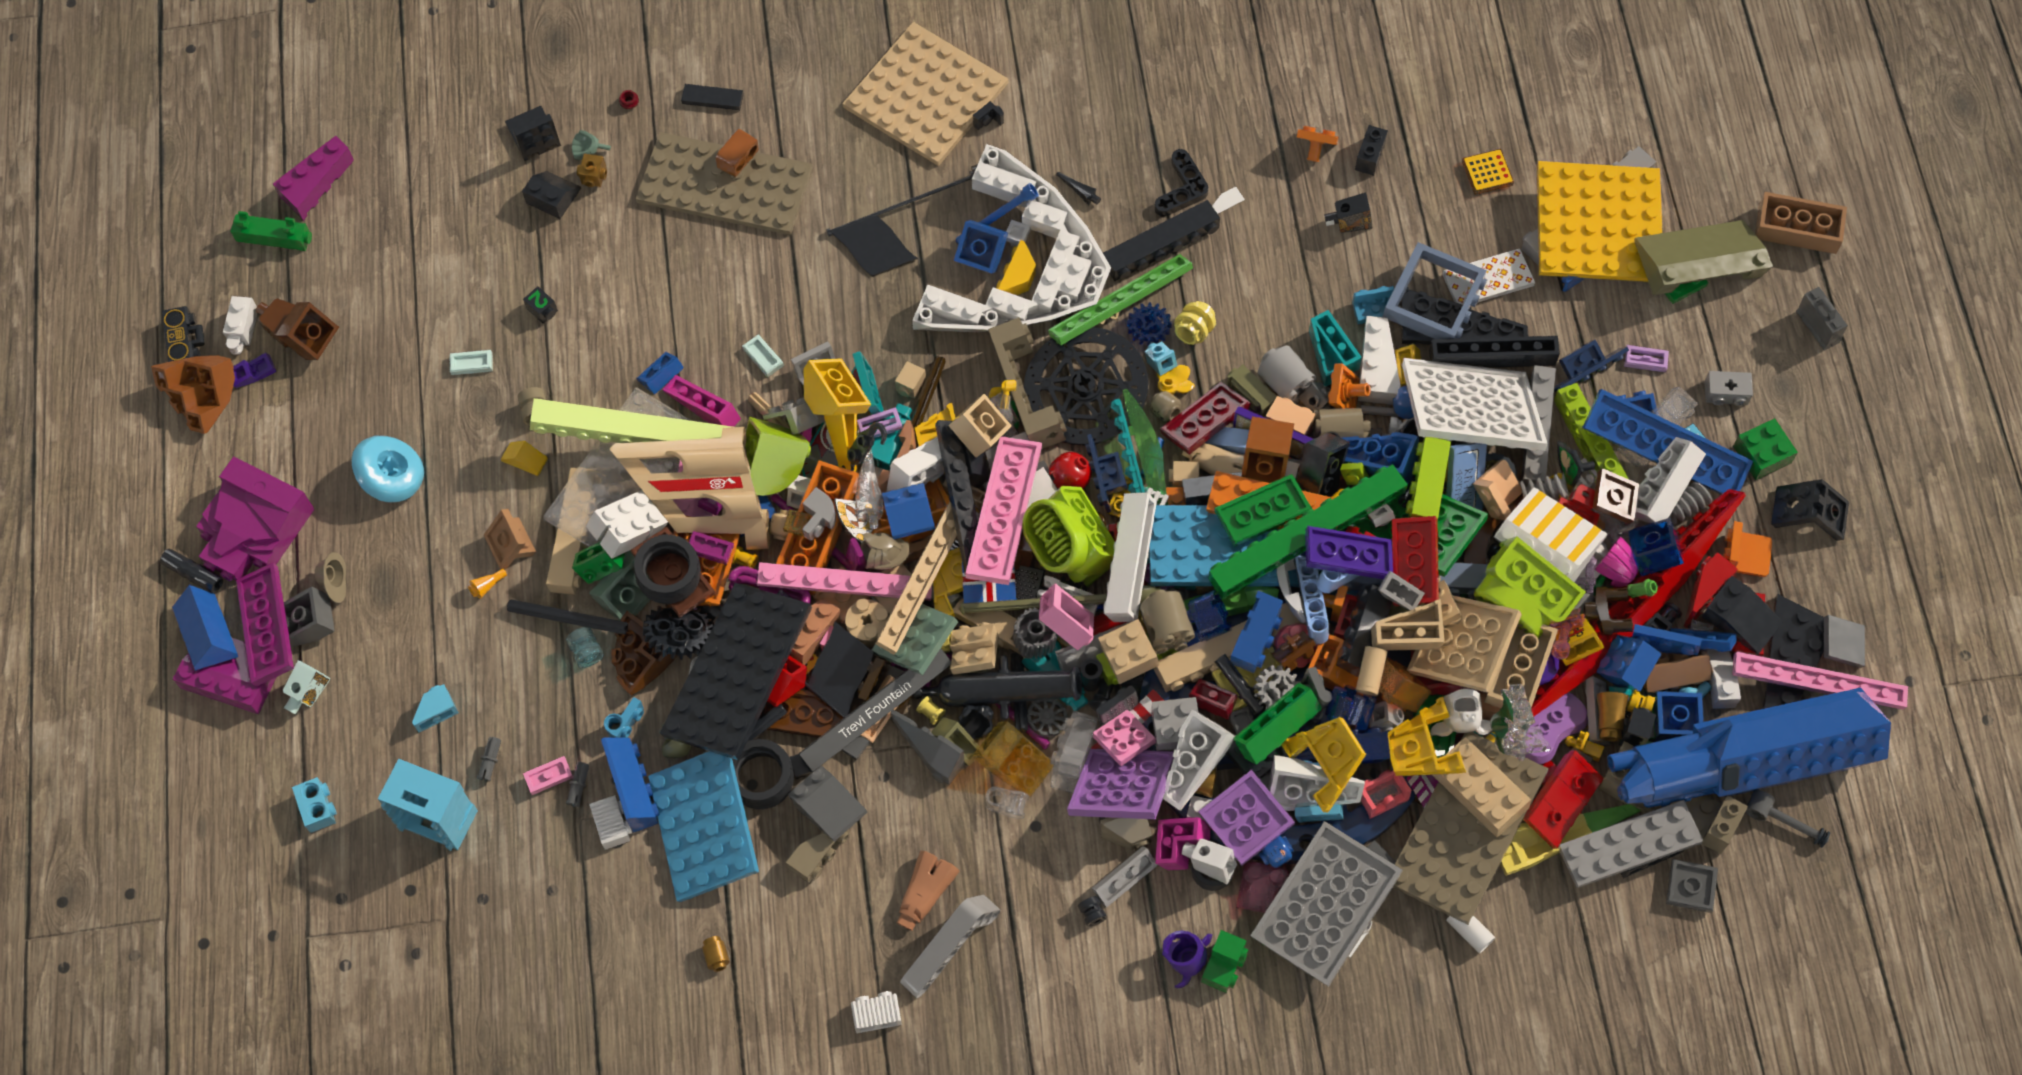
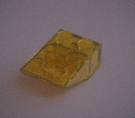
M1008 721L998 722L972 756L988 771L1027 798L1033 795L1056 765Z

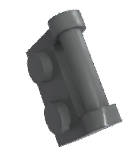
M1312 667L1306 670L1301 684L1312 689L1322 707L1315 717L1312 718L1313 722L1317 723L1323 716L1322 712L1325 706L1331 702L1332 694L1325 690L1322 675L1318 674L1316 667Z

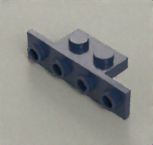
M1595 339L1559 359L1568 379L1554 386V392L1577 381L1581 383L1590 378V373L1594 371L1598 373L1606 369L1607 363L1621 360L1624 358L1623 354L1629 351L1628 347L1618 348L1604 356Z
M1089 434L1087 435L1089 443L1085 445L1088 455L1093 458V460L1089 461L1093 473L1096 472L1097 475L1093 477L1096 489H1100V493L1097 494L1100 506H1105L1107 513H1110L1111 508L1108 495L1128 489L1120 455L1118 452L1098 457L1093 437Z

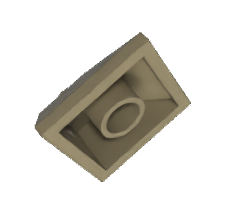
M1108 817L1100 820V835L1105 840L1129 850L1135 848L1139 850L1142 846L1148 847L1149 843L1152 842V833L1147 819Z

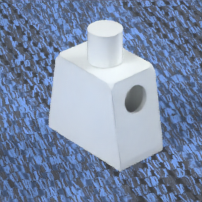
M1200 839L1197 845L1186 842L1182 850V855L1191 858L1194 869L1225 884H1228L1237 866L1233 849L1205 839Z

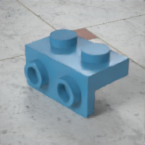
M1382 286L1369 291L1360 290L1353 294L1352 306L1357 324L1365 323L1367 316L1383 318L1385 307L1394 291V286Z

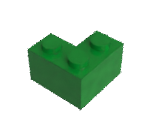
M1221 930L1212 949V954L1202 976L1201 983L1226 994L1229 987L1234 988L1238 979V975H1235L1238 967H1243L1249 950L1245 948L1246 940Z

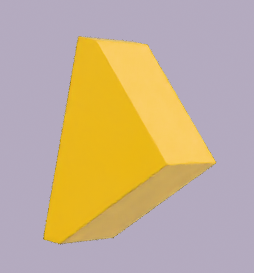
M516 441L510 442L500 460L539 476L548 458L528 442Z

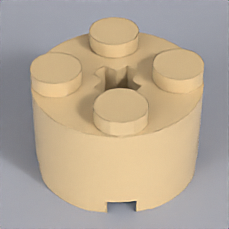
M864 598L859 599L846 613V629L871 649L875 646L889 618L888 612L877 601Z

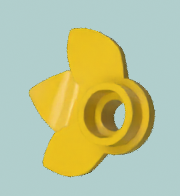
M1178 365L1161 376L1157 373L1159 391H1168L1173 395L1175 392H1190L1195 387L1188 380L1190 368L1185 365Z

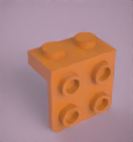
M1734 521L1731 528L1726 530L1725 541H1727V548L1725 547L1723 557L1738 569L1737 573L1767 577L1770 569L1772 539L1767 536L1742 532L1743 523Z

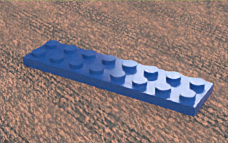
M1603 389L1598 391L1582 429L1656 464L1659 463L1658 458L1676 437L1691 441L1706 453L1691 480L1721 495L1728 489L1740 491L1753 463L1752 460Z

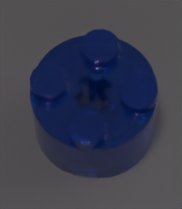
M1215 590L1192 599L1188 603L1189 610L1187 611V616L1191 623L1195 622L1197 626L1196 633L1201 642L1209 641L1232 631L1231 621L1226 622L1227 609L1219 594L1215 595Z
M1345 685L1344 688L1335 686L1331 693L1332 700L1327 705L1325 715H1328L1327 718L1333 720L1340 717L1345 720L1348 727L1349 725H1356V730H1367L1376 704V697L1357 693L1356 688Z

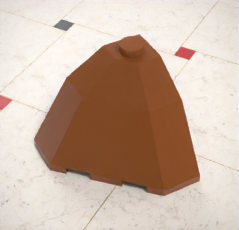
M218 355L196 356L151 366L156 387L160 392L165 391L170 397L169 403L178 414L182 413L187 419L186 425L190 430L203 434L208 433L230 402L235 381L234 366L231 358Z

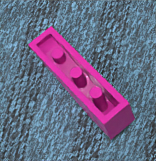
M677 375L662 389L667 395L710 424L734 427L741 420L732 403Z

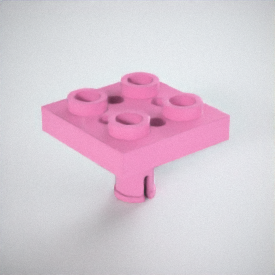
M1128 709L1093 732V738L1120 766L1156 743V738Z

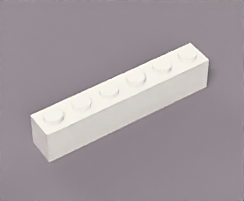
M1149 493L1124 494V499L1120 506L1121 517L1117 524L1118 534L1117 540L1114 543V558L1110 565L1111 576L1110 581L1107 583V599L1104 603V614L1113 622H1133L1138 619L1157 503Z

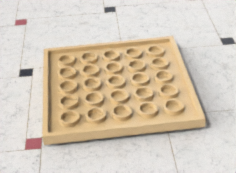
M913 22L843 102V108L939 166L973 126V114L989 101L993 102L1009 81L1007 77Z

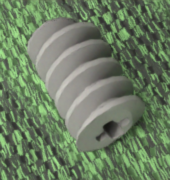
M1564 473L1562 479H1559L1557 474H1554L1553 481L1546 476L1545 483H1542L1541 479L1537 478L1536 485L1533 484L1531 479L1528 481V486H1525L1523 481H1521L1524 498L1535 487L1547 496H1552L1555 501H1558L1559 495L1567 499L1568 488Z
M1697 482L1691 484L1690 487H1686L1668 517L1669 521L1676 524L1677 519L1683 521L1685 516L1690 517L1692 512L1697 513L1698 507L1704 509L1705 503L1707 505L1712 503L1710 493L1703 485Z

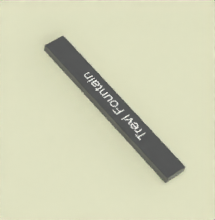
M940 649L923 675L907 669L798 754L813 772L950 666L951 661L944 651Z

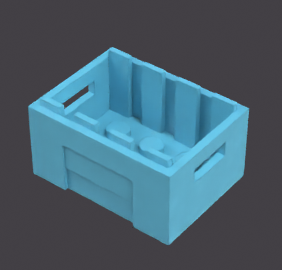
M398 759L378 797L382 809L387 811L386 814L392 818V822L397 825L399 831L409 830L446 845L445 847L449 851L452 848L459 849L478 812L475 805L470 802L464 793V789L459 782ZM424 819L432 821V829L421 825Z

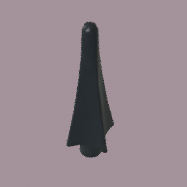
M1061 172L1056 173L1087 205L1091 202L1096 205L1100 203L1101 198L1096 195V188L1078 182Z

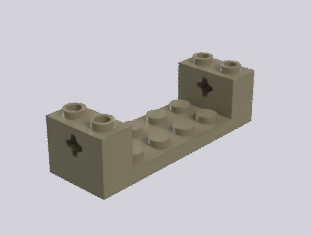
M1020 317L988 329L1006 379L1016 381V391L1011 392L1029 440L1042 443V449L1065 441L1064 432H1067L1060 412H1055L1053 405L1036 412L1032 411L1014 359L1033 353L1031 345L1034 344L1027 324H1022Z
M1624 741L1619 752L1632 750L1635 746ZM1609 768L1599 787L1600 791L1625 804L1638 808L1644 814L1663 808L1661 805L1647 808L1644 806V802L1626 803L1619 798L1617 788L1630 769L1612 772ZM1706 795L1691 798V801L1685 802L1703 839L1702 845L1722 854L1733 837L1748 806L1728 795L1722 804Z

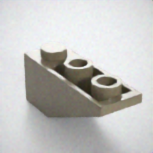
M848 829L835 842L825 833H821L800 844L786 862L788 869L810 884L813 879L816 880L821 875L822 867L826 861L830 862L833 859L838 845L846 842L850 835V830Z

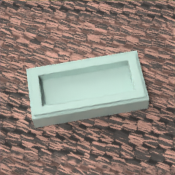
M759 334L742 346L746 354L767 378L784 366L782 360Z
M491 350L450 353L451 375L493 371Z

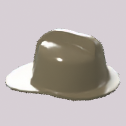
M332 552L325 560L320 561L316 565L314 576L318 586L326 591L328 597L335 603H341L346 596V565L339 553Z

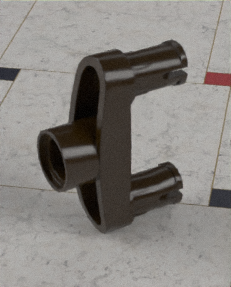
M1597 587L1596 602H1584L1586 620L1588 622L1597 621L1598 628L1603 636L1619 632H1633L1632 618L1612 619L1609 617L1607 605L1608 602L1628 601L1627 587L1608 589L1607 587Z

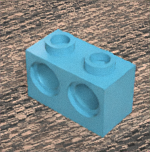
M317 777L292 787L304 826L310 833L336 823L334 815L337 812L334 804L328 801L327 796L330 795V791L326 783L322 784ZM317 791L313 798H309L311 792ZM324 811L322 816L315 818L317 812Z

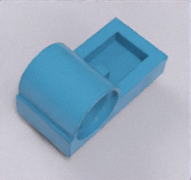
M633 697L621 716L614 713L605 718L604 727L610 738L629 737L632 731L631 727L635 721L638 722L642 718L644 713V707L640 700ZM613 724H620V727L618 729H610Z

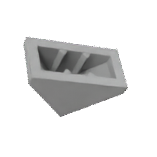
M1391 571L1387 573L1378 589L1385 598L1409 611L1418 606L1425 594Z

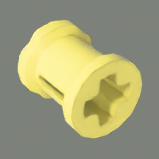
M930 696L924 698L916 709L918 713H923L928 717L933 725L938 723L946 712L944 708H939L933 703Z

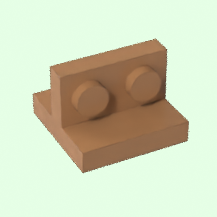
M502 509L484 533V537L500 569L508 568L515 558L531 557L536 552L520 518H513L509 509Z

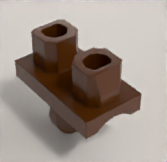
M1304 631L1295 634L1293 637L1286 633L1282 636L1285 642L1271 653L1281 666L1286 669L1290 668V671L1297 667L1296 659L1300 656L1304 659H1309L1315 654L1313 647L1316 646V643Z

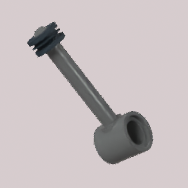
M1754 790L1747 804L1748 808L1745 811L1748 816L1758 821H1765L1769 815L1815 839L1813 844L1816 845L1818 843L1821 848L1828 843L1831 832L1827 831L1826 833V830L1824 831L1823 828L1818 831L1773 808L1775 799L1772 795L1761 790Z

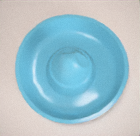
M372 436L361 441L353 451V473L358 484L370 496L384 502H400L413 496L420 488L424 477L422 460L416 451L403 441L389 436Z

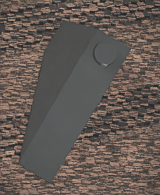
M892 710L890 712L891 720L933 774V778L940 783L945 782L950 785L965 765L964 751L941 735L936 738L930 729L926 727L917 728V724L913 720Z

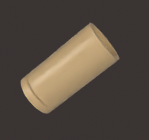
M1371 646L1365 647L1356 686L1357 692L1378 696L1387 656L1386 650Z

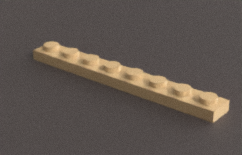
M950 502L875 643L893 655L898 651L957 536Z

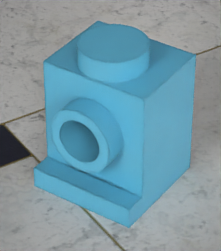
M1162 341L1158 344H1150L1147 350L1144 351L1147 363L1160 376L1177 367L1174 351L1170 350ZM1164 360H1167V361H1168V362L1164 363L1163 365H1161V362H1163Z

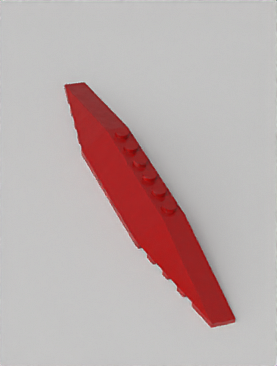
M1728 489L1708 505L1710 509L1704 514L1699 512L1693 517L1694 522L1686 528L1682 526L1676 530L1678 534L1670 541L1665 539L1659 544L1660 548L1653 554L1651 552L1647 553L1638 562V573L1629 584L1642 583L1646 579H1650L1656 582L1657 592L1653 596L1644 595L1630 598L1631 596L1628 595V601L1608 602L1609 617L1612 619L1632 618L1633 631L1635 624L1643 626L1688 580L1745 498V492ZM1597 621L1589 622L1604 648L1567 666L1557 652L1559 669L1549 683L1538 686L1528 717L1513 712V722L1505 717V722L1519 727L1595 674L1601 660L1607 654L1611 642L1617 635L1632 638L1633 632H1619L1603 636L1598 628Z

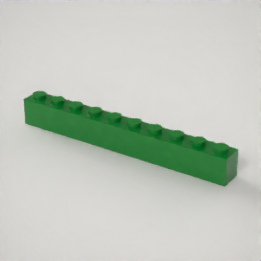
M1393 464L1387 468L1385 466L1381 467L1372 477L1362 478L1355 487L1351 489L1349 487L1345 488L1336 498H1328L1317 509L1307 510L1300 519L1296 521L1295 519L1290 520L1281 530H1273L1262 541L1252 542L1243 552L1237 551L1233 553L1226 562L1216 563L1210 568L1208 579L1223 600L1306 551L1305 529L1307 526L1341 531L1405 494L1408 484Z

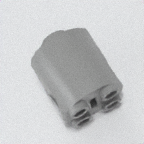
M1290 346L1273 348L1262 357L1258 375L1281 398H1288L1297 405L1301 401L1299 399L1301 394L1312 383H1316V376L1306 368L1304 362Z

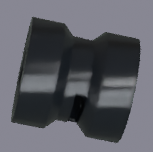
M1098 896L1087 898L1078 904L1080 912L1085 916L1084 921L1087 927L1098 925L1107 919L1106 912L1100 907L1101 902Z

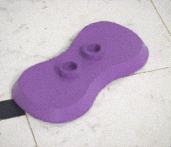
M1568 692L1519 727L1512 724L1506 735L1507 742L1515 753L1538 764H1544L1554 757L1560 742L1564 738L1582 731L1587 726V710L1577 697Z

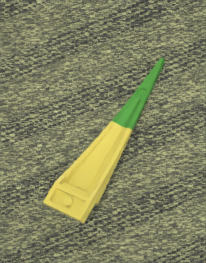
M1627 804L1579 814L1560 844L1613 826L1641 810ZM1521 823L1500 865L1505 876L1524 869L1527 870L1560 853L1558 848L1552 849L1527 823Z

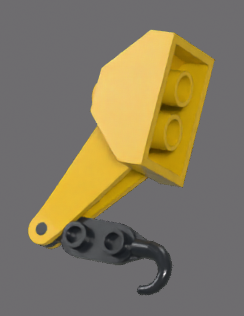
M842 359L809 360L803 369L804 400L813 414L824 416L838 466L856 472V465L863 462L874 445V435L877 430L881 432L882 436L880 443L882 445L885 443L887 438L886 429L882 423L875 422L868 429L860 432L856 438L857 414L866 413L871 403Z

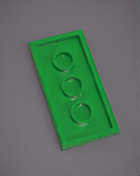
M1290 474L1215 507L1214 511L1235 547L1285 525L1292 519L1296 520L1302 517L1312 507L1294 476Z

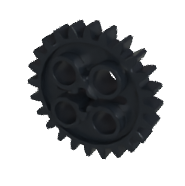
M665 604V608L658 605L657 611L651 610V614L646 615V621L643 622V636H645L644 641L649 643V648L655 647V653L662 651L663 657L670 654L671 659H674L677 655L680 660H683V655H687L691 659L692 653L697 656L699 655L714 625H712V619H707V613L701 614V608L697 610L692 609L679 618L669 604Z

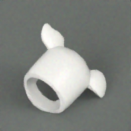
M1461 689L1444 696L1443 698L1450 717L1443 719L1444 722L1436 723L1432 727L1430 734L1443 737L1450 735L1452 731L1457 733L1476 731L1480 735H1486L1491 732L1490 721L1482 720L1480 694L1473 689Z

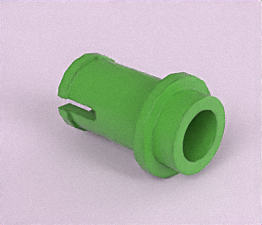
M1646 579L1642 583L1629 584L1627 587L1628 595L1631 596L1630 598L1644 595L1653 596L1657 592V584L1650 579Z

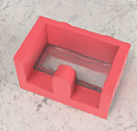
M1386 770L1379 775V778L1365 781L1361 802L1368 813L1369 819L1408 801L1412 790L1403 776H1396L1394 770Z

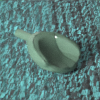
M580 130L575 135L571 147L574 159L582 160L584 154L594 155L597 152V148L610 151L611 146L599 144V140L595 136Z

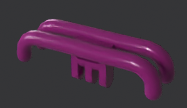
M737 567L728 576L729 581H731L728 586L729 590H732L735 583H739L806 603H810L811 600L808 590L757 586L758 570L750 567Z

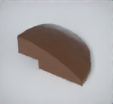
M626 611L620 621L628 623V631L624 635L615 633L617 639L615 648L611 649L612 664L616 667L618 674L616 678L620 685L630 695H634L656 679L674 659H671L670 654L663 657L662 651L655 653V647L649 648V643L644 641L643 622Z

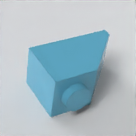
M444 684L434 686L427 693L423 694L412 721L418 733L459 713Z

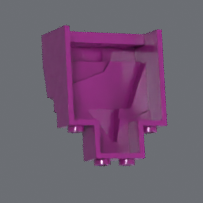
M234 456L219 476L222 480L220 490L202 514L203 517L196 526L201 533L200 537L208 542L199 555V558L204 563L202 566L211 572L215 570L220 572V575L230 582L232 579L236 581L245 576L253 564L259 569L271 563L277 565L315 510L303 491Z

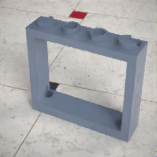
M1418 242L1385 307L1383 318H1388V320L1434 339L1460 338L1464 330L1461 327L1463 323H1468L1472 314L1469 310L1471 306H1476L1480 297L1477 294L1479 290H1484L1488 279H1485L1487 270ZM1421 259L1474 280V284L1452 329L1398 307Z

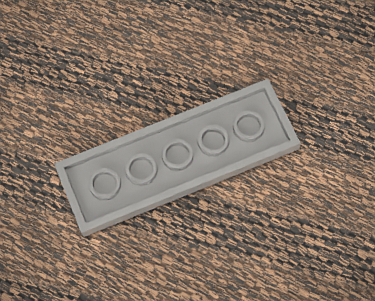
M1682 800L1560 844L1558 849L1576 888H1580L1702 844L1703 839L1685 801Z

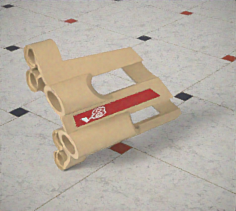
M745 427L723 428L721 438L615 443L610 448V451L677 533H692L695 531L698 533L745 534L747 550L769 549L768 509H761L751 479V471L745 449ZM678 457L683 464V471L651 474L640 459ZM710 498L723 506V513L720 516L686 517L672 499Z

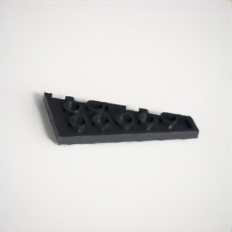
M1407 287L1401 299L1402 309L1452 329L1463 306L1444 298L1437 299L1428 296L1427 293L1422 291L1415 292L1409 290V287ZM1470 308L1469 311L1472 314L1468 323H1463L1461 328L1464 330L1460 338L1528 336V326L1505 318L1499 319L1490 316V313L1484 311L1480 313ZM1402 325V344L1431 345V341L1434 338Z
M1777 594L1775 597L1774 613L1783 623L1771 637L1769 658L1816 668L1824 652V617ZM1766 682L1763 709L1797 702L1800 700L1804 690Z

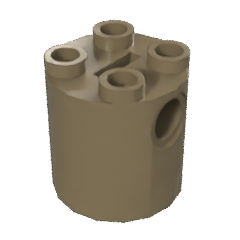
M1361 408L1313 410L1315 414L1313 439L1326 433H1331L1340 438L1359 436V438L1370 437V421H1363Z
M1157 590L1140 604L1139 610L1156 654H1162L1170 649L1181 651L1188 647L1187 643L1195 637V633L1179 592Z

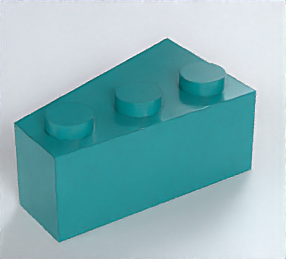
M1327 310L1311 318L1309 334L1323 385L1329 386L1332 384L1331 374L1334 371L1335 364L1342 363L1352 372L1359 370L1362 357L1330 311Z

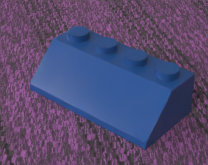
M602 738V745L621 805L632 832L634 833L657 825L656 817L660 814L656 803L652 804L650 799L653 796L650 783L645 784L644 781L647 773L644 764H639L637 757L641 756L637 743L632 744L630 738Z

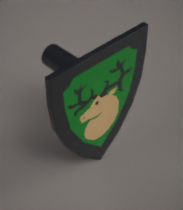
M1557 441L1559 466L1562 475L1563 473L1565 475L1570 494L1583 472L1595 469V463L1593 461L1582 463L1577 450H1572L1566 443Z

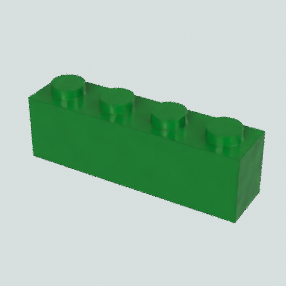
M1298 683L1233 739L1244 758L1257 765L1265 760L1267 755L1274 749L1280 747L1288 737L1296 733L1308 720L1314 718L1322 707L1312 689Z

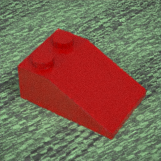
M1718 552L1713 558L1708 556L1696 573L1698 578L1694 583L1684 622L1685 628H1688L1707 609L1731 576L1734 577L1738 571L1733 564Z

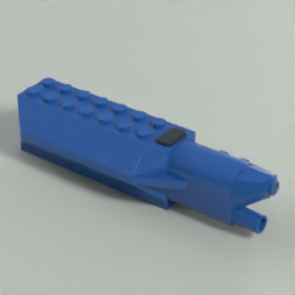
M1860 687L1693 724V734L1635 746L1632 750L1609 754L1607 759L1612 772L1630 769L1617 788L1618 796L1621 800H1624L1626 803L1644 802V806L1647 808L1660 805L1661 807H1666L1673 802L1682 800L1688 802L1691 801V798L1713 793L1717 794L1718 797L1733 796L1849 770L1888 759L1891 722Z

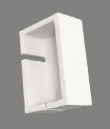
M641 490L594 511L586 527L597 541L601 539L609 527L600 545L612 559L633 549L664 529L668 521Z

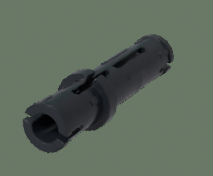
M1226 654L1214 661L1240 695L1238 696L1239 699H1243L1254 715L1266 707L1264 704H1258L1260 699L1254 696L1255 689L1253 686L1250 687Z

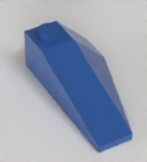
M1395 432L1387 436L1374 434L1372 437L1359 438V436L1342 438L1350 442L1344 464L1363 463L1366 472L1371 475H1375V472L1381 467L1385 466L1387 468L1393 464L1407 484L1412 481L1414 463L1418 462V455H1416L1419 443L1418 436Z

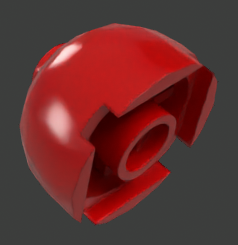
M1076 452L1063 453L1056 457L1049 465V474H1053L1055 478L1053 483L1058 488L1061 486L1082 487L1084 490L1091 481L1092 470L1089 462L1085 457Z

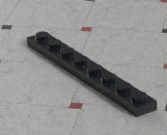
M938 420L935 427L965 574L978 520L962 441L948 426L952 421Z

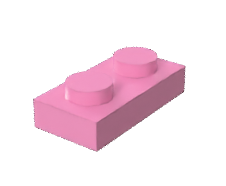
M565 756L523 773L532 795L573 778Z

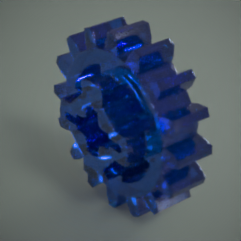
M1151 302L1146 307L1141 303L1140 309L1134 307L1133 313H1129V320H1127L1128 334H1133V340L1140 339V345L1144 341L1147 342V346L1151 342L1158 344L1159 339L1165 341L1166 335H1170V328H1172L1171 315L1166 314V308L1160 310L1158 303L1155 307H1152Z

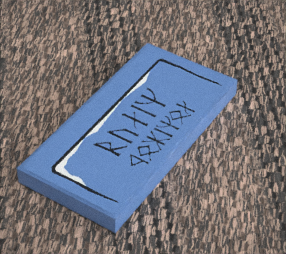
M1464 443L1450 446L1446 496L1482 511L1483 502L1473 483L1485 473L1487 444Z

